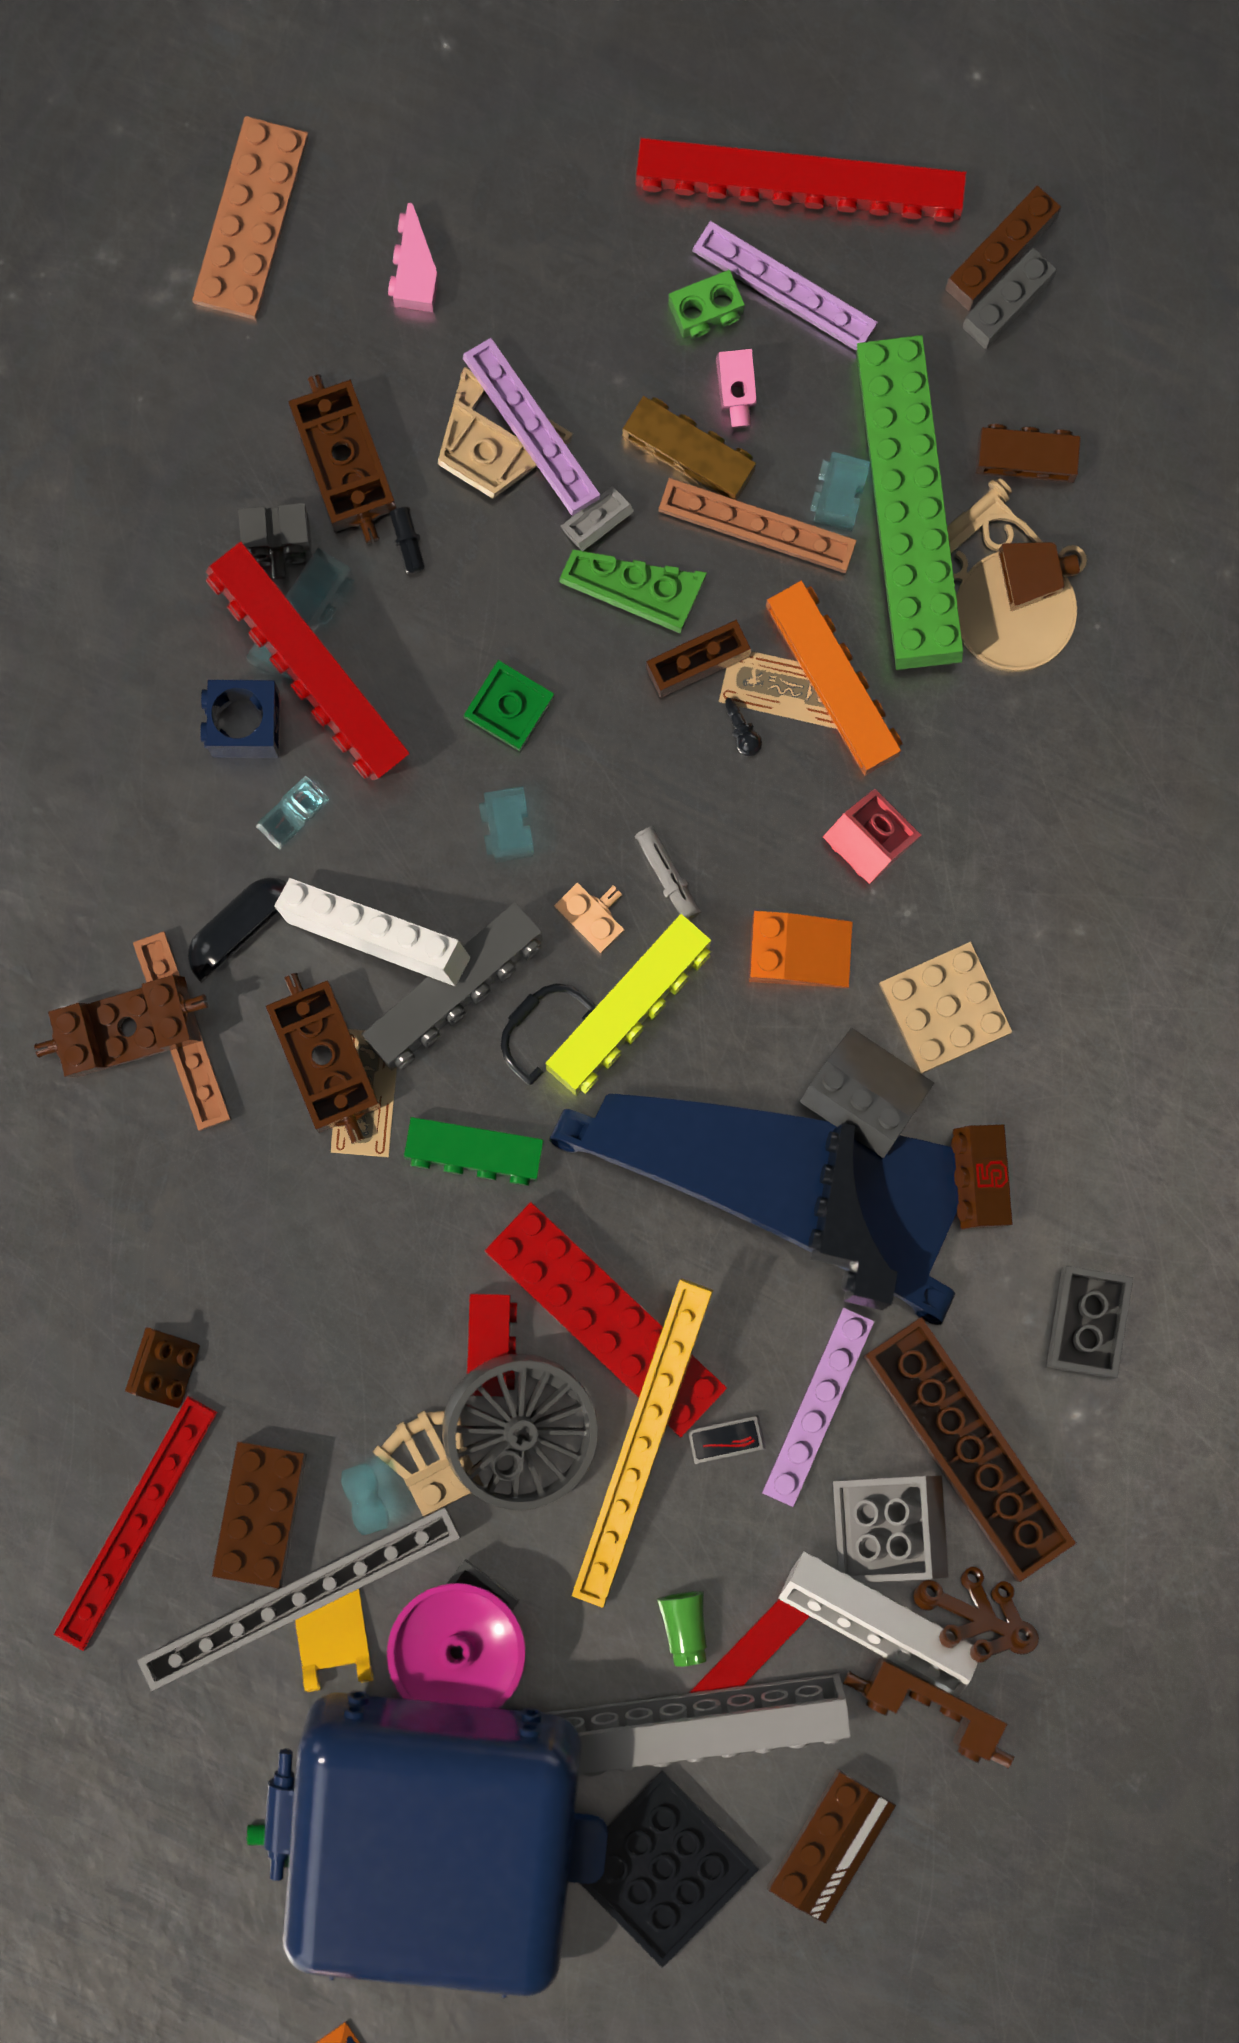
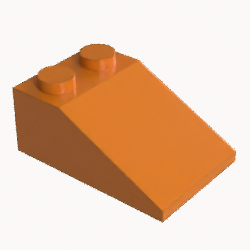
M754 911L749 982L849 988L853 921L793 913Z

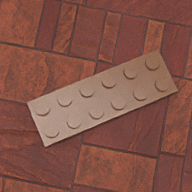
M245 116L193 295V304L257 320L308 141V132Z

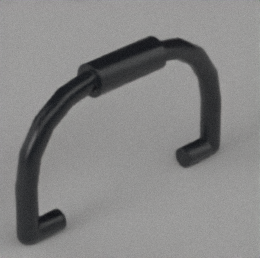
M556 983L542 987L533 995L530 993L508 1017L509 1022L502 1032L500 1045L503 1058L509 1067L528 1085H532L541 1076L543 1071L537 1067L529 1075L517 1064L511 1056L509 1048L510 1034L514 1027H518L534 1010L542 997L554 992L568 993L586 1006L589 1010L582 1017L585 1020L597 1005L584 993L571 985Z

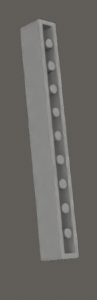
M447 1507L138 1659L137 1662L151 1691L156 1690L461 1538Z

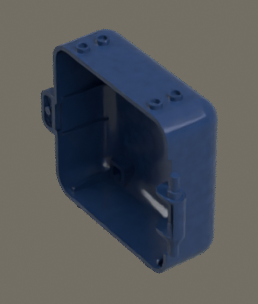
M363 1691L332 1693L318 1699L309 1709L297 1753L296 1778L295 1773L292 1771L293 1751L291 1749L279 1750L278 1770L274 1772V1778L268 1781L263 1846L268 1851V1857L271 1859V1880L280 1881L283 1879L284 1863L289 1855L283 1946L289 1961L304 1973L328 1976L330 1980H335V1977L476 1991L502 1994L503 1998H507V1995L533 1996L546 1990L553 1983L559 1971L568 1882L594 1883L602 1877L605 1866L608 1835L605 1821L596 1815L575 1813L581 1756V1740L575 1727L560 1716L542 1713L540 1710L533 1708L517 1711L369 1696L368 1693Z

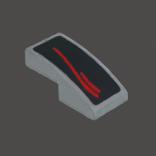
M759 1415L688 1431L695 1464L766 1449Z

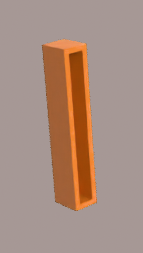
M801 580L767 599L766 608L865 776L899 757L901 753L899 747L903 744L894 728L888 729L882 719L886 717V714L877 699L872 701L866 690L869 689L866 678L861 671L855 672L851 666L850 661L853 658L849 649L844 643L839 644L833 635L836 632V628L827 614L822 616L816 606L820 602L811 586L806 588Z

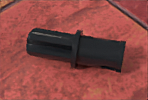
M400 507L394 509L389 513L397 537L394 542L400 548L405 570L408 574L421 572L425 566L418 544L420 535L415 533L410 508Z

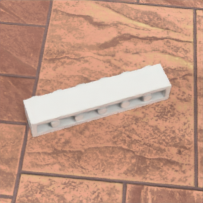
M289 878L274 905L288 924L456 986L471 958L459 940Z
M806 1552L802 1553L791 1569L778 1599L957 1698L971 1681L978 1664L970 1655L972 1644L969 1641H960L953 1648L943 1646L939 1640L940 1632L943 1630L941 1626L919 1616L909 1608L901 1606L883 1596L880 1592L863 1585L848 1574L836 1570L822 1562L819 1558L813 1557ZM946 1632L947 1638L955 1641L954 1634ZM977 1648L978 1653L982 1654L983 1650Z

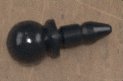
M726 698V712L731 717L730 720L735 728L732 736L737 738V750L744 756L756 755L762 748L761 736L753 731L754 726L752 723L746 724L742 713H740L739 706L731 698Z

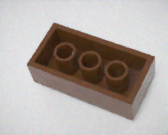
M237 1442L212 1577L277 1589L282 1588L307 1454Z

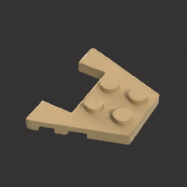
M464 367L438 458V465L494 499L536 468L537 465L516 436L474 411V408L485 394V390L472 371ZM548 419L565 445H567L571 441L573 433Z

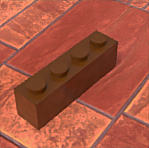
M1037 185L948 278L945 290L970 311L1057 220L1061 206Z

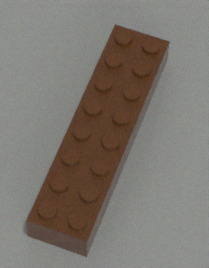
M922 1317L863 1356L1016 1581H1023L1077 1544Z

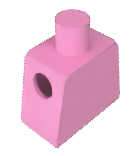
M752 349L719 352L716 357L721 408L722 410H730L731 428L751 426L749 408L755 407L757 403ZM732 387L742 388L743 397L737 398L733 396Z

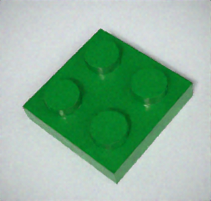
M498 660L463 716L516 750L521 751L555 697V694Z

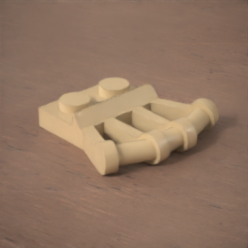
M424 1410L417 1414L418 1418L407 1424L404 1421L396 1425L397 1429L381 1447L377 1446L372 1451L405 1480L423 1517L429 1516L471 1493L459 1481L446 1458L444 1446L433 1425L443 1424L445 1410L427 1413ZM459 1416L457 1425H461V1416ZM424 1429L440 1460L428 1466L412 1438L413 1435ZM456 1433V1448L460 1449L464 1447L463 1434ZM403 1441L419 1471L413 1474L391 1456ZM468 1455L459 1458L465 1472H468L474 1466ZM477 1474L473 1480L483 1487L484 1484Z

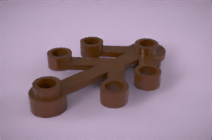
M969 1567L961 1576V1583L968 1589L976 1607L944 1593L940 1584L933 1580L923 1581L914 1591V1601L921 1609L933 1610L940 1606L971 1621L959 1627L947 1625L939 1635V1640L943 1646L953 1648L960 1641L989 1631L1003 1636L991 1642L985 1639L976 1641L970 1648V1655L976 1662L983 1663L991 1656L1009 1649L1016 1654H1029L1038 1645L1039 1636L1037 1630L1029 1622L1021 1620L1012 1600L1014 1596L1013 1586L1006 1581H1001L991 1592L993 1600L1001 1606L1007 1621L1005 1622L996 1617L981 1585L984 1580L983 1572L977 1567ZM968 1574L974 1575L977 1583L971 1582L968 1579ZM926 1588L931 1589L936 1597L929 1596ZM998 1589H1004L1007 1592V1597H1002ZM946 1632L953 1633L955 1641L949 1640ZM1018 1632H1022L1027 1637V1641L1021 1640ZM978 1646L985 1649V1656L978 1653Z

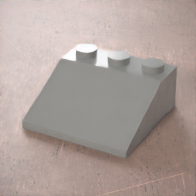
M942 1475L833 1481L838 1571L848 1574L858 1582L949 1578Z

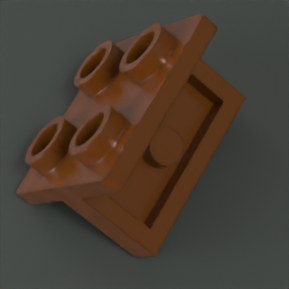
M146 1327L125 1392L179 1408L200 1345Z

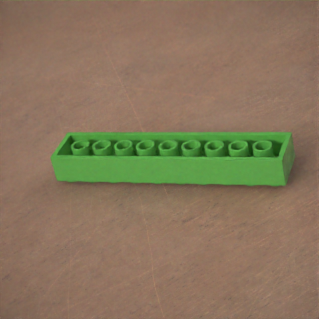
M923 336L857 343V363L896 670L960 663L963 659V646Z

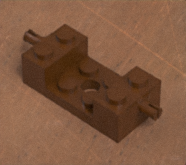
M317 374L315 375L318 384L317 388L313 376H311L307 380L312 393L288 402L334 532L352 526H361L366 544L372 543L369 530L374 542H376L380 538L373 521L380 516L389 514L390 511L396 509V505L351 379L325 388L321 375ZM338 445H346L351 449V455L344 461L336 460L332 456L334 448Z
M293 973L291 976L296 987H294L289 975L284 977L291 996L266 1005V1009L317 1132L321 1133L333 1127L345 1126L351 1144L358 1143L353 1130H355L359 1141L365 1138L357 1121L365 1114L380 1109V1104L365 1072L329 981L327 980L303 990L298 974ZM321 1046L328 1047L332 1052L331 1060L324 1065H319L313 1060L314 1051Z
M170 975L143 983L142 988L88 1004L76 1003L52 1010L48 1014L53 1029V1039L36 1043L34 1048L39 1050L36 1051V1055L40 1058L56 1052L60 1057L64 1076L78 1078L201 1041L194 1011L208 1008V1002H203L207 1001L205 994L190 999L185 977ZM131 1017L135 1020L137 1028L132 1036L127 1037L123 1034L121 1026L125 1019Z
M879 1658L868 1680L850 1671L844 1679V1685L855 1689L868 1699L866 1705L869 1708L885 1716L889 1710L897 1714L910 1689L911 1691L908 1696L928 1707L932 1701L941 1705L939 1712L959 1723L964 1717L953 1739V1742L959 1746L957 1752L976 1763H979L981 1758L987 1761L991 1759L1009 1769L1014 1760V1755L997 1748L1007 1723Z

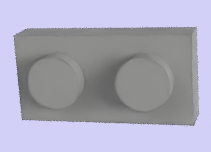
M611 486L600 495L598 501L576 513L562 524L561 527L564 533L583 552L632 514L634 510L631 504Z

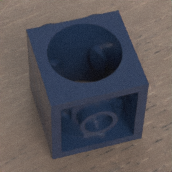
M208 680L207 689H202L201 707L205 709L207 722H201L200 734L201 742H204V748H208L212 757L279 758L280 692L275 680ZM241 700L251 701L259 712L263 709L262 721L259 727L246 737L231 738L222 728L218 731V720L222 711L233 702Z

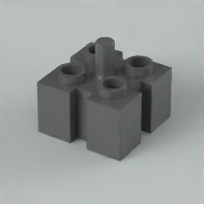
M305 503L278 505L275 508H265L263 506L238 509L240 540L260 566L272 564L273 579L279 580L286 577L285 560L286 563L293 564L304 562L306 557H313L310 520Z

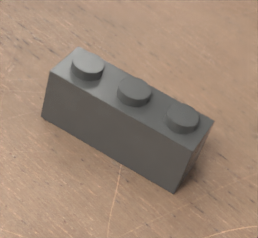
M1032 248L965 317L962 328L984 349H987L1053 281L1057 269L1038 251Z

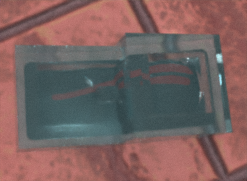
M305 776L282 797L281 801L257 822L256 827L280 849L328 802L329 798Z

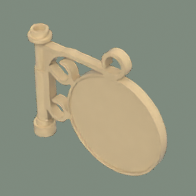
M999 478L996 481L991 480L988 483L991 490L969 510L963 512L947 526L951 554L981 527L984 543L989 549L997 551L980 560L968 573L966 556L960 551H957L955 557L962 564L961 571L953 574L954 580L961 581L956 599L961 638L964 645L978 660L990 667L1008 672H1022L1048 663L1066 646L1076 624L1077 601L1073 587L1067 576L1063 577L1064 589L1061 593L1018 610L1010 611L998 549L1002 544H995L991 541L989 522L998 520L1011 522L1021 528L1033 543L1043 541L1023 520L1016 517L1005 503L1009 500L1012 490L1003 479ZM1007 524L1004 528L1007 533V541L1003 544L1012 543L1014 537L1012 527ZM1066 546L1060 551L1058 557H1063L1064 554L1070 552L1077 554L1081 562L1079 566L1081 573L1087 563L1085 552L1078 546Z

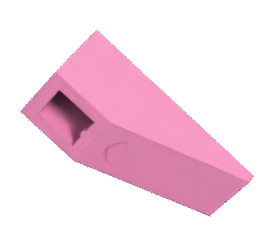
M408 203L406 213H400L398 233H403L401 245H395L393 264H397L398 268L397 275L390 277L388 296H393L395 307L434 312L438 286L437 270L413 203Z

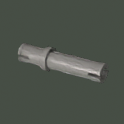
M650 826L637 833L634 837L665 889L663 891L665 897L671 899L679 915H684L688 920L698 916L701 910L687 889L689 884L686 879L682 880L669 854L658 838L654 827Z

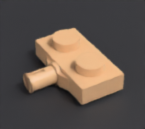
M576 883L554 905L601 954L625 931L616 922L609 910L622 896L613 885L598 899L590 895L579 883Z

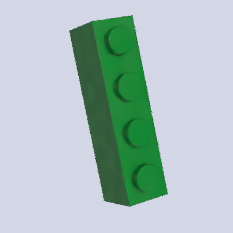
M411 1117L404 1158L411 1160L410 1166L430 1169L431 1164L443 1165V1171L447 1173L463 1175V1171L466 1169L477 1171L476 1177L496 1180L497 1175L510 1177L509 1183L529 1186L530 1180L537 1181L544 1140Z

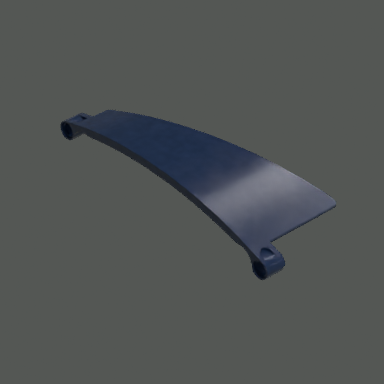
M608 1094L604 1098L595 1118L571 1109H564L549 1141L566 1152H587L675 1188L761 1227L812 1253V1249L808 1247L809 1237L812 1229H816L818 1216L814 1215V1208L817 1198L822 1196L824 1184L820 1183V1174L823 1165L828 1163L829 1152L825 1150V1145L829 1132H833L837 1127L828 1121L761 1110L676 1099ZM899 1135L886 1156L882 1158L854 1139L853 1172L858 1201L875 1245L890 1269L898 1271L894 1296L909 1304L919 1318L922 1317L924 1321L931 1324L941 1325L954 1299L955 1292L950 1287L929 1276L956 1216L959 1204L958 1189L954 1181L956 1171L955 1153L952 1147ZM840 1267V1268H842V1269H844V1270H846V1271H847V1270L849 1271L848 1268Z

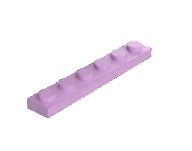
M712 221L709 222L693 247L694 253L724 271L730 269L732 276L856 351L857 343L867 342L877 326V321Z
M492 338L464 353L463 360L569 513L573 516L598 501L600 493Z
M846 1308L842 1309L762 1494L791 1507L794 1506L873 1326V1320Z

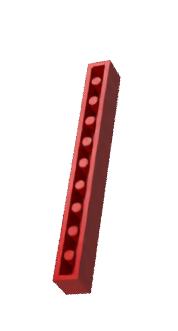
M640 138L636 186H640L648 192H660L661 189H669L685 196L698 192L707 193L708 197L714 199L736 196L745 202H757L759 199L772 200V203L781 206L791 205L792 202L803 203L805 207L811 209H822L824 206L837 207V210L842 212H855L857 209L870 210L871 214L877 216L899 213L907 219H920L922 216L935 217L936 221L944 223L953 222L954 219L960 220L966 172L647 138Z

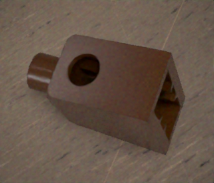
M1054 542L1002 544L998 549L1010 611L1018 610L1061 593L1064 589L1063 577L1080 573L1077 555L1058 557L1057 547Z

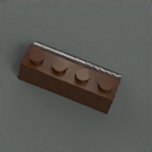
M837 1769L767 1885L768 1891L826 1924L896 1805Z

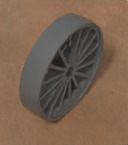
M509 1354L482 1363L468 1373L457 1385L445 1409L442 1438L448 1463L466 1489L491 1505L510 1510H528L548 1505L560 1499L579 1483L593 1460L597 1446L598 1426L595 1410L588 1393L567 1369L541 1356ZM511 1370L519 1372L516 1412L502 1374ZM496 1375L510 1415L481 1386ZM526 1375L538 1379V1382L524 1409ZM546 1383L557 1388L552 1395L534 1410ZM478 1389L505 1420L466 1404V1402L475 1390ZM565 1393L578 1401L577 1404L540 1417ZM464 1409L500 1426L457 1424L461 1411ZM583 1412L584 1426L582 1428L541 1427L574 1413ZM524 1427L527 1433L525 1435L519 1434L516 1437L514 1431L516 1429L522 1430ZM456 1433L496 1434L460 1449L456 1448ZM539 1435H583L579 1451L575 1452ZM498 1443L468 1472L464 1471L459 1460L460 1457ZM535 1443H541L575 1460L565 1473H561ZM530 1448L558 1476L555 1482L545 1488L541 1487L529 1452ZM503 1456H513L511 1468L507 1470L498 1469V1461ZM525 1456L536 1491L518 1495L519 1476L523 1470ZM489 1464L494 1473L487 1487H482L473 1478ZM500 1479L512 1481L511 1493L509 1495L494 1492Z

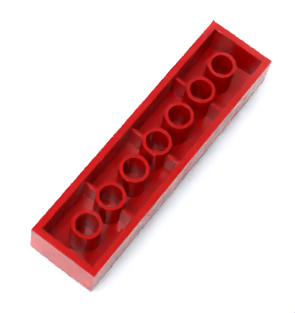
M241 541L206 570V573L209 575L206 579L208 585L217 595L221 593L225 595L230 602L227 608L238 622L242 619L245 620L251 628L248 632L251 639L259 648L265 645L272 654L269 658L271 664L280 674L286 672L293 680V683L290 684L291 689L300 700L308 699L314 707L310 711L322 727L328 724L335 733L331 737L343 753L349 751L356 759L352 764L364 779L368 777L372 781L379 779L410 754Z
M530 1202L484 1250L485 1253L639 1398L663 1326ZM691 1355L667 1424L680 1438L727 1389L693 1355Z

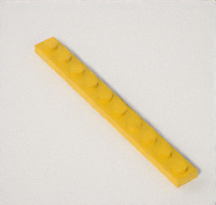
M683 1278L679 1280L572 1596L602 1608L606 1605L714 1291L710 1288Z

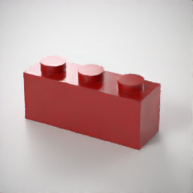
M470 1294L467 1374L488 1360L503 1355L516 1354V1336H510V1323H517V1303L511 1302V1295ZM511 1370L502 1373L508 1390H515V1371ZM497 1375L481 1385L491 1397H504ZM478 1389L471 1395L484 1397Z

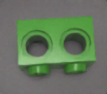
M730 269L669 293L668 300L683 338L690 335L692 338L701 337L710 331V327L722 323V326L731 325L740 320V315L744 314L745 307ZM725 295L732 302L728 306L721 307L714 302V299L717 296ZM689 307H695L700 310L701 315L698 318L690 319L683 312Z

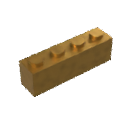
M643 396L623 427V437L715 493L737 500L755 472L756 463L752 461V455L741 448L734 450L724 444L725 440L715 432L708 431L705 433L696 427L697 423L684 414H680L678 417L668 411V405L660 399L652 397L650 400Z

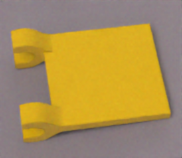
M359 1589L295 1620L302 1663L303 1683L307 1693L321 1690L317 1671L332 1667L356 1664L358 1681L360 1683L374 1681Z

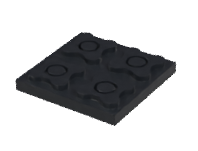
M661 1771L607 1826L605 1866L602 1877L591 1884H579L663 1968L748 1882L759 1868Z

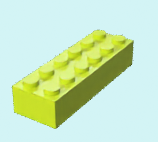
M680 914L545 1063L546 1070L575 1096L580 1091L587 1094L599 1080L597 1075L599 1070L603 1066L609 1069L621 1056L619 1048L626 1041L631 1045L643 1032L642 1028L644 1026L642 1023L649 1016L654 1020L665 1008L666 1001L664 999L670 992L676 995L688 982L689 976L687 973L692 968L698 971L710 958L711 939L684 915Z

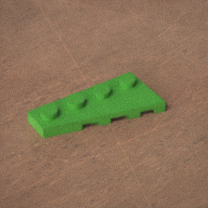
M572 550L560 576L559 583L681 633L707 572L695 571V573L681 571L678 567L665 565V568L646 565V562L633 560L628 562L617 560L614 556Z

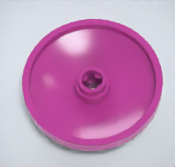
M454 1583L440 1585L415 1597L398 1615L388 1640V1668L392 1681L403 1699L498 1709L510 1698L521 1679L525 1664L524 1636L520 1624L511 1609L493 1593L469 1584ZM453 1646L462 1647L463 1657L459 1659L453 1658L451 1648Z

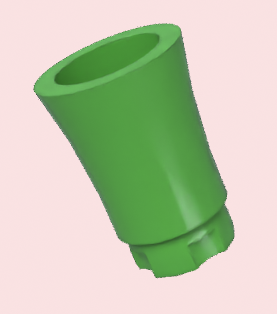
M683 1592L658 1598L657 1602L663 1616L669 1650L673 1654L674 1665L676 1667H684L706 1662L705 1648H707L703 1615L704 1592Z

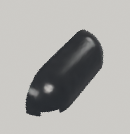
M263 878L251 883L193 937L188 950V961L191 971L201 983L278 913L274 905L287 883L286 881L278 878Z

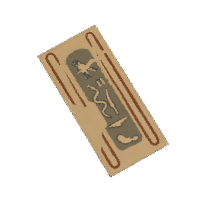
M751 651L750 657L726 668L719 702L725 703L726 698H731L739 707L837 729L799 662Z
M348 1029L381 1108L365 1114L357 1121L365 1138L359 1141L355 1130H353L358 1143L351 1144L345 1126L333 1127L330 1153L389 1157L397 1067L391 1071L370 1047L362 1035L366 1030Z

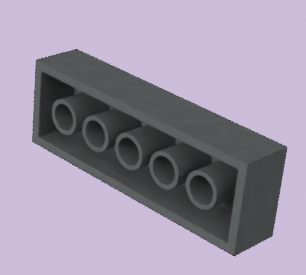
M514 902L463 946L471 958L456 986L428 976L362 1033L365 1041L391 1071L396 1067L402 1070L415 1059L413 1053L422 1044L425 1048L429 1047L441 1036L439 1030L447 1023L450 1026L456 1024L466 1014L464 1008L472 1001L478 1004L491 993L490 986L499 979L502 983L517 970L515 964L524 957L528 961L542 948L540 942L543 941L541 930L519 905Z

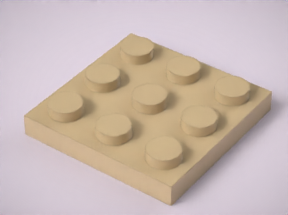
M971 942L879 983L920 1074L1012 1033L1011 1027Z

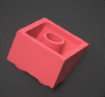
M873 789L847 810L823 838L836 853L840 854L854 868L859 876L863 877L870 884L886 871L921 834L876 789Z

